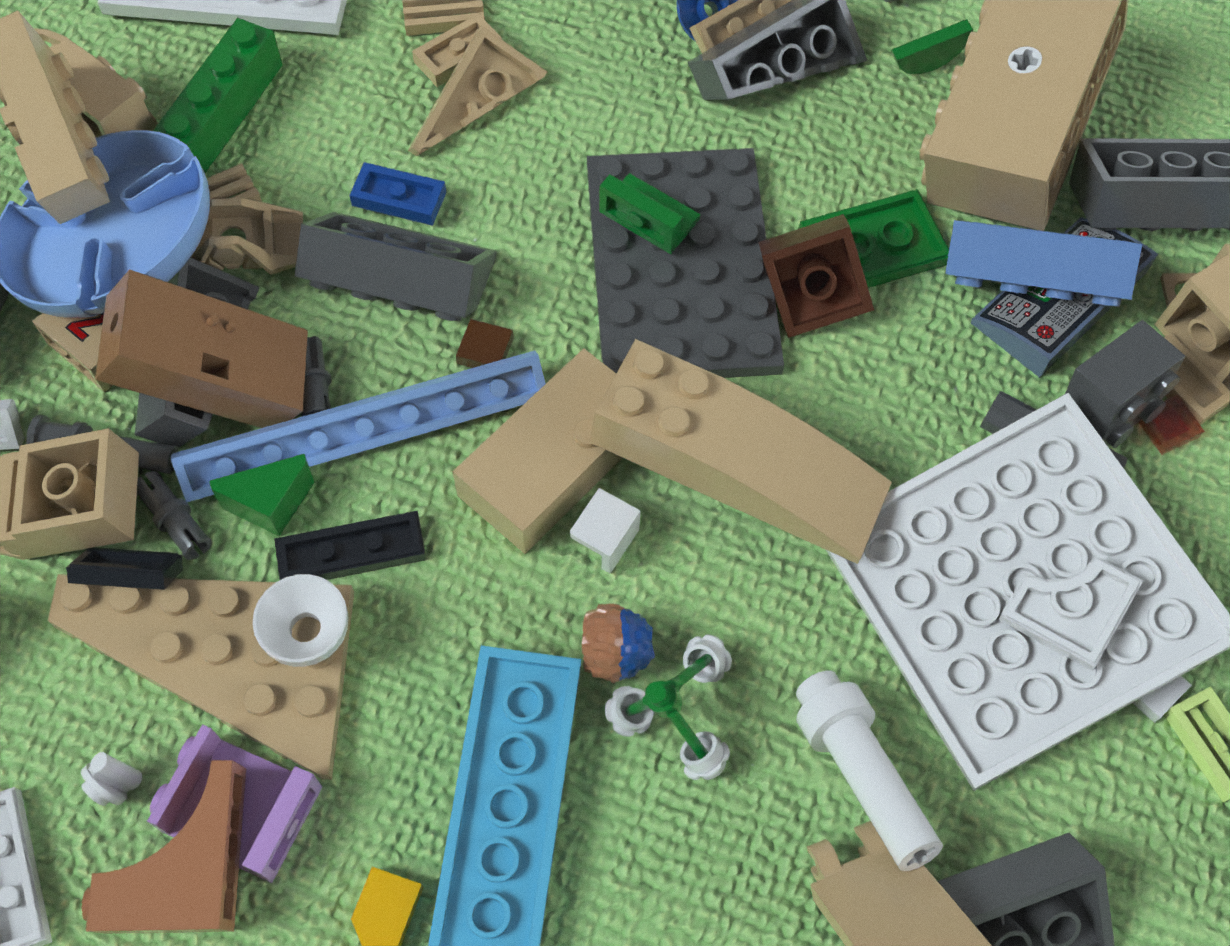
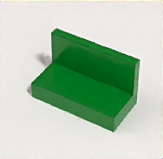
M631 173L623 181L609 174L599 186V212L670 255L700 220L701 214Z

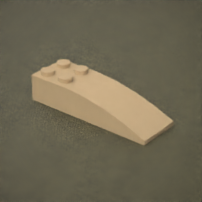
M637 339L632 344L595 412L589 441L598 447L856 564L859 563L892 483L855 454L770 401L721 376Z

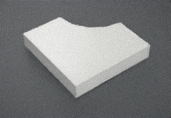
M1097 556L1082 571L1067 578L1041 579L1025 573L1001 613L999 620L1093 671L1143 580Z

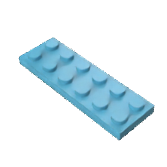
M481 645L428 946H540L576 705L581 659Z

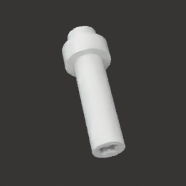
M833 671L818 672L807 678L796 691V696L802 705L796 720L813 750L817 752H830L901 871L917 869L933 860L941 852L943 844L871 731L870 727L875 719V711L860 687L853 682H841Z

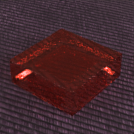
M1178 395L1165 400L1166 406L1152 421L1145 423L1140 420L1138 422L1161 455L1199 438L1205 432Z

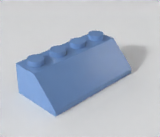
M954 220L945 274L955 275V284L982 287L984 279L1001 282L1000 290L1027 294L1028 286L1047 288L1046 297L1073 300L1075 292L1093 294L1092 303L1120 307L1122 299L1132 300L1142 243Z

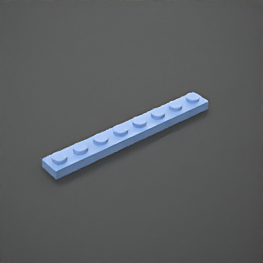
M534 350L171 454V462L185 501L191 502L214 495L209 482L213 479L305 454L311 467L524 405L546 384L539 355Z

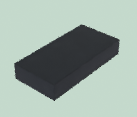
M88 548L66 567L68 583L165 590L183 571L182 555L168 552Z

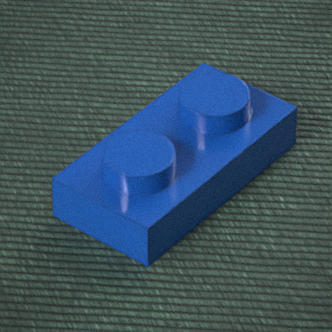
M364 162L349 196L354 207L433 226L447 191L444 181Z

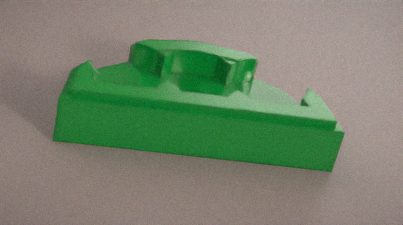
M968 19L893 48L891 51L900 70L907 74L927 73L949 63L960 54L966 46L970 33L974 29Z

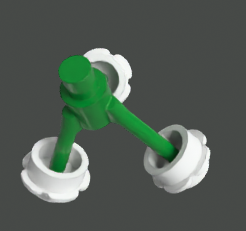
M707 634L703 638L699 636L694 637L687 644L683 656L685 669L668 681L650 683L645 692L630 686L616 689L613 692V698L606 702V719L613 723L615 732L622 736L631 737L635 732L640 734L649 728L654 712L660 717L669 718L685 739V743L680 750V758L685 764L684 773L692 780H698L700 777L705 780L716 778L725 769L726 761L730 756L729 747L725 742L721 743V740L711 732L704 731L696 734L693 732L680 713L682 697L679 691L692 678L702 683L721 680L724 677V672L729 671L731 668L732 659L730 652L725 649L723 641L714 635Z

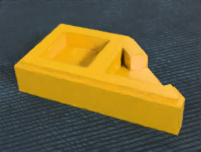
M372 866L351 917L361 945L401 946L423 891V885Z

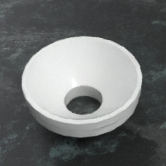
M297 574L285 577L269 587L258 600L253 615L254 635L261 648L281 664L292 667H306L317 664L331 656L345 638L348 630L346 602L340 591L331 582L322 577L311 574ZM305 617L317 619L321 624V629L313 640L299 642L292 637V628L297 621Z

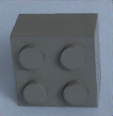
M1142 319L1078 366L1073 373L1065 394H1070L1105 444L1116 448L1130 436L1135 424L1141 420L1149 423L1164 409L1166 402L1162 399L1179 382L1180 377L1176 373L1186 356Z

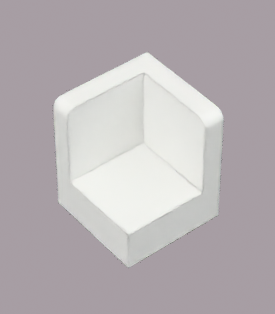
M598 488L571 528L570 537L601 555V569L611 573L639 531L641 511L605 490Z

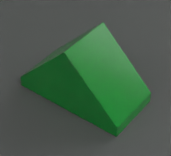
M305 454L209 481L211 489L222 509L279 537L315 483Z

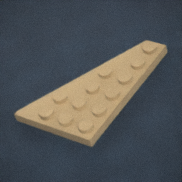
M58 574L48 621L56 629L72 638H77L100 654H105L128 667L130 671L158 687L172 692L181 700L202 709L253 741L260 742L283 758H288L311 771L320 779L332 780L354 600L352 585L333 584L344 598L348 611V630L339 648L327 659L317 664L306 667H292L281 664L270 657L261 648L254 635L253 615L258 600L276 582L174 579L165 590L72 584L68 583L67 575ZM313 617L302 618L293 626L292 637L299 642L311 641L319 634L321 624Z

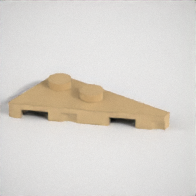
M481 26L474 34L408 151L415 156L420 155L545 77L547 71Z

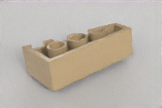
M15 11L0 18V99L5 105L0 108V114L10 133L20 144L15 147V150L36 201L59 224H62L110 202L104 183L109 181V176L100 159L94 155L92 148L97 146V141L89 125L82 119L81 113L85 112L86 109L80 95L70 84L69 80L74 78V73L69 62L61 52L54 54L19 11Z

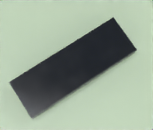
M418 511L274 538L280 580L297 574H311L330 580L427 560Z

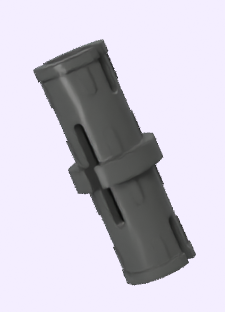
M157 471L145 473L148 480L152 483L151 487L153 490L148 487L142 477H139L137 481V496L140 497L154 515L153 522L159 531L169 534L187 560L199 557L191 540L195 542L203 554L206 553L212 545V539L204 533L190 515L191 508L188 503L173 494Z

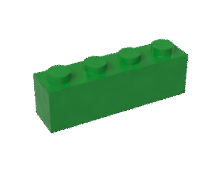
M237 17L153 129V131L168 134L186 144L194 157L196 156L204 173L208 171L283 66L274 31Z

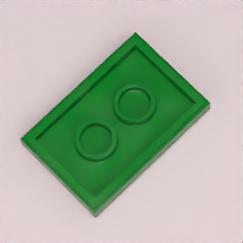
M918 189L803 220L799 224L800 229L844 214L853 235L868 288L947 266L949 247Z

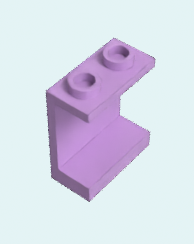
M202 724L197 735L188 738L182 746L177 759L179 766L170 782L163 784L155 793L150 804L151 815L147 822L160 832L174 838L188 822L200 802L209 776L211 761L233 760L246 768L239 869L272 883L317 799L322 785L314 774L296 766L290 771L221 740L212 728Z

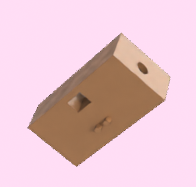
M129 269L106 296L95 380L264 428L292 420L303 411L308 330Z

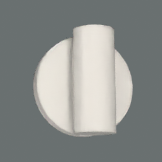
M104 752L96 754L91 763L86 764L81 770V775L85 780L81 785L83 791L93 801L102 806H106L109 802L121 805L127 799L126 793L137 788L142 780V773L139 770Z

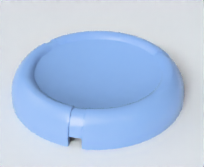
M149 130L120 131L96 137L97 146L92 149L94 155L100 159L108 173L109 181L104 183L110 202L62 224H59L36 201L27 180L19 188L27 197V200L22 206L14 201H9L0 216V283L18 301L41 313L64 318H88L104 313L107 294L129 269L165 282L172 279L187 263L198 247L204 234L210 211L208 180L196 156L194 157L186 144L168 134Z

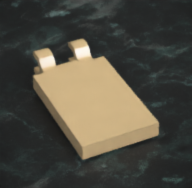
M871 821L854 827L855 833L861 839L864 846L858 848L859 858L845 864H840L833 846L827 839L807 846V851L816 864L811 867V873L817 881L810 884L813 901L845 946H992L924 865L911 871H901Z

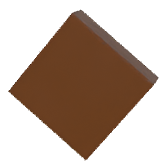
M470 319L456 354L457 364L474 368L506 359L514 339L513 330Z

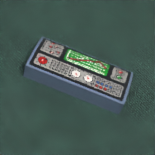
M1079 218L1064 232L1065 234L1141 243L1117 229L1104 231L1098 228H1091L1088 220L1085 218ZM1143 243L1135 284L1147 273L1158 256V253ZM1028 286L1027 294L1001 291L972 318L971 324L1040 378L1113 306L1092 303L1093 294L1075 292L1073 300L1046 297L1047 288Z

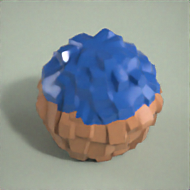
M600 604L596 609L587 611L584 615L581 644L582 654L584 655V662H582L584 671L592 673V677L603 678L612 683L626 678L631 679L640 670L647 668L650 661L655 658L652 646L653 627L647 623L646 618H643L641 614H635L632 610L625 609L619 604Z

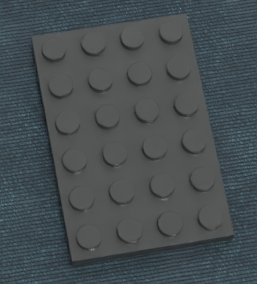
M754 148L587 156V178L602 363L617 373L632 344L637 339L723 378L782 375L784 360L775 296L759 246V242L767 239ZM631 173L701 214L700 220L671 255L599 212V186L609 174L623 181Z

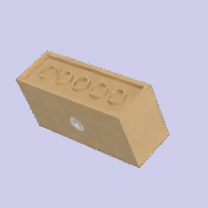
M1129 0L984 1L979 17V29L977 32H971L967 39L965 61L962 66L957 65L953 71L950 81L951 93L948 100L942 99L935 115L936 127L932 135L926 134L921 145L920 160L925 162L921 183L926 185L928 204L1036 230H1045L1078 148L1080 138H1082L1125 31Z

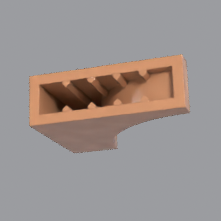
M212 760L206 787L199 804L185 826L170 842L156 853L134 865L110 872L92 873L91 886L85 890L82 899V916L87 921V932L103 934L234 932L246 781L245 767L233 760Z

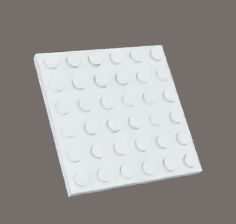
M1069 393L890 490L886 495L858 564L826 550L973 791L1230 649L1229 612ZM1097 556L1143 580L1093 671L999 620L1001 613L1025 573L1041 579L1067 578L1082 571Z

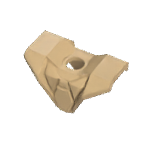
M245 198L211 199L209 217L204 234L191 258L221 271L225 267L228 269H238L242 265L244 269L263 268L272 275L294 268L297 261L303 212ZM237 228L245 233L246 240L240 236L221 235L228 229Z

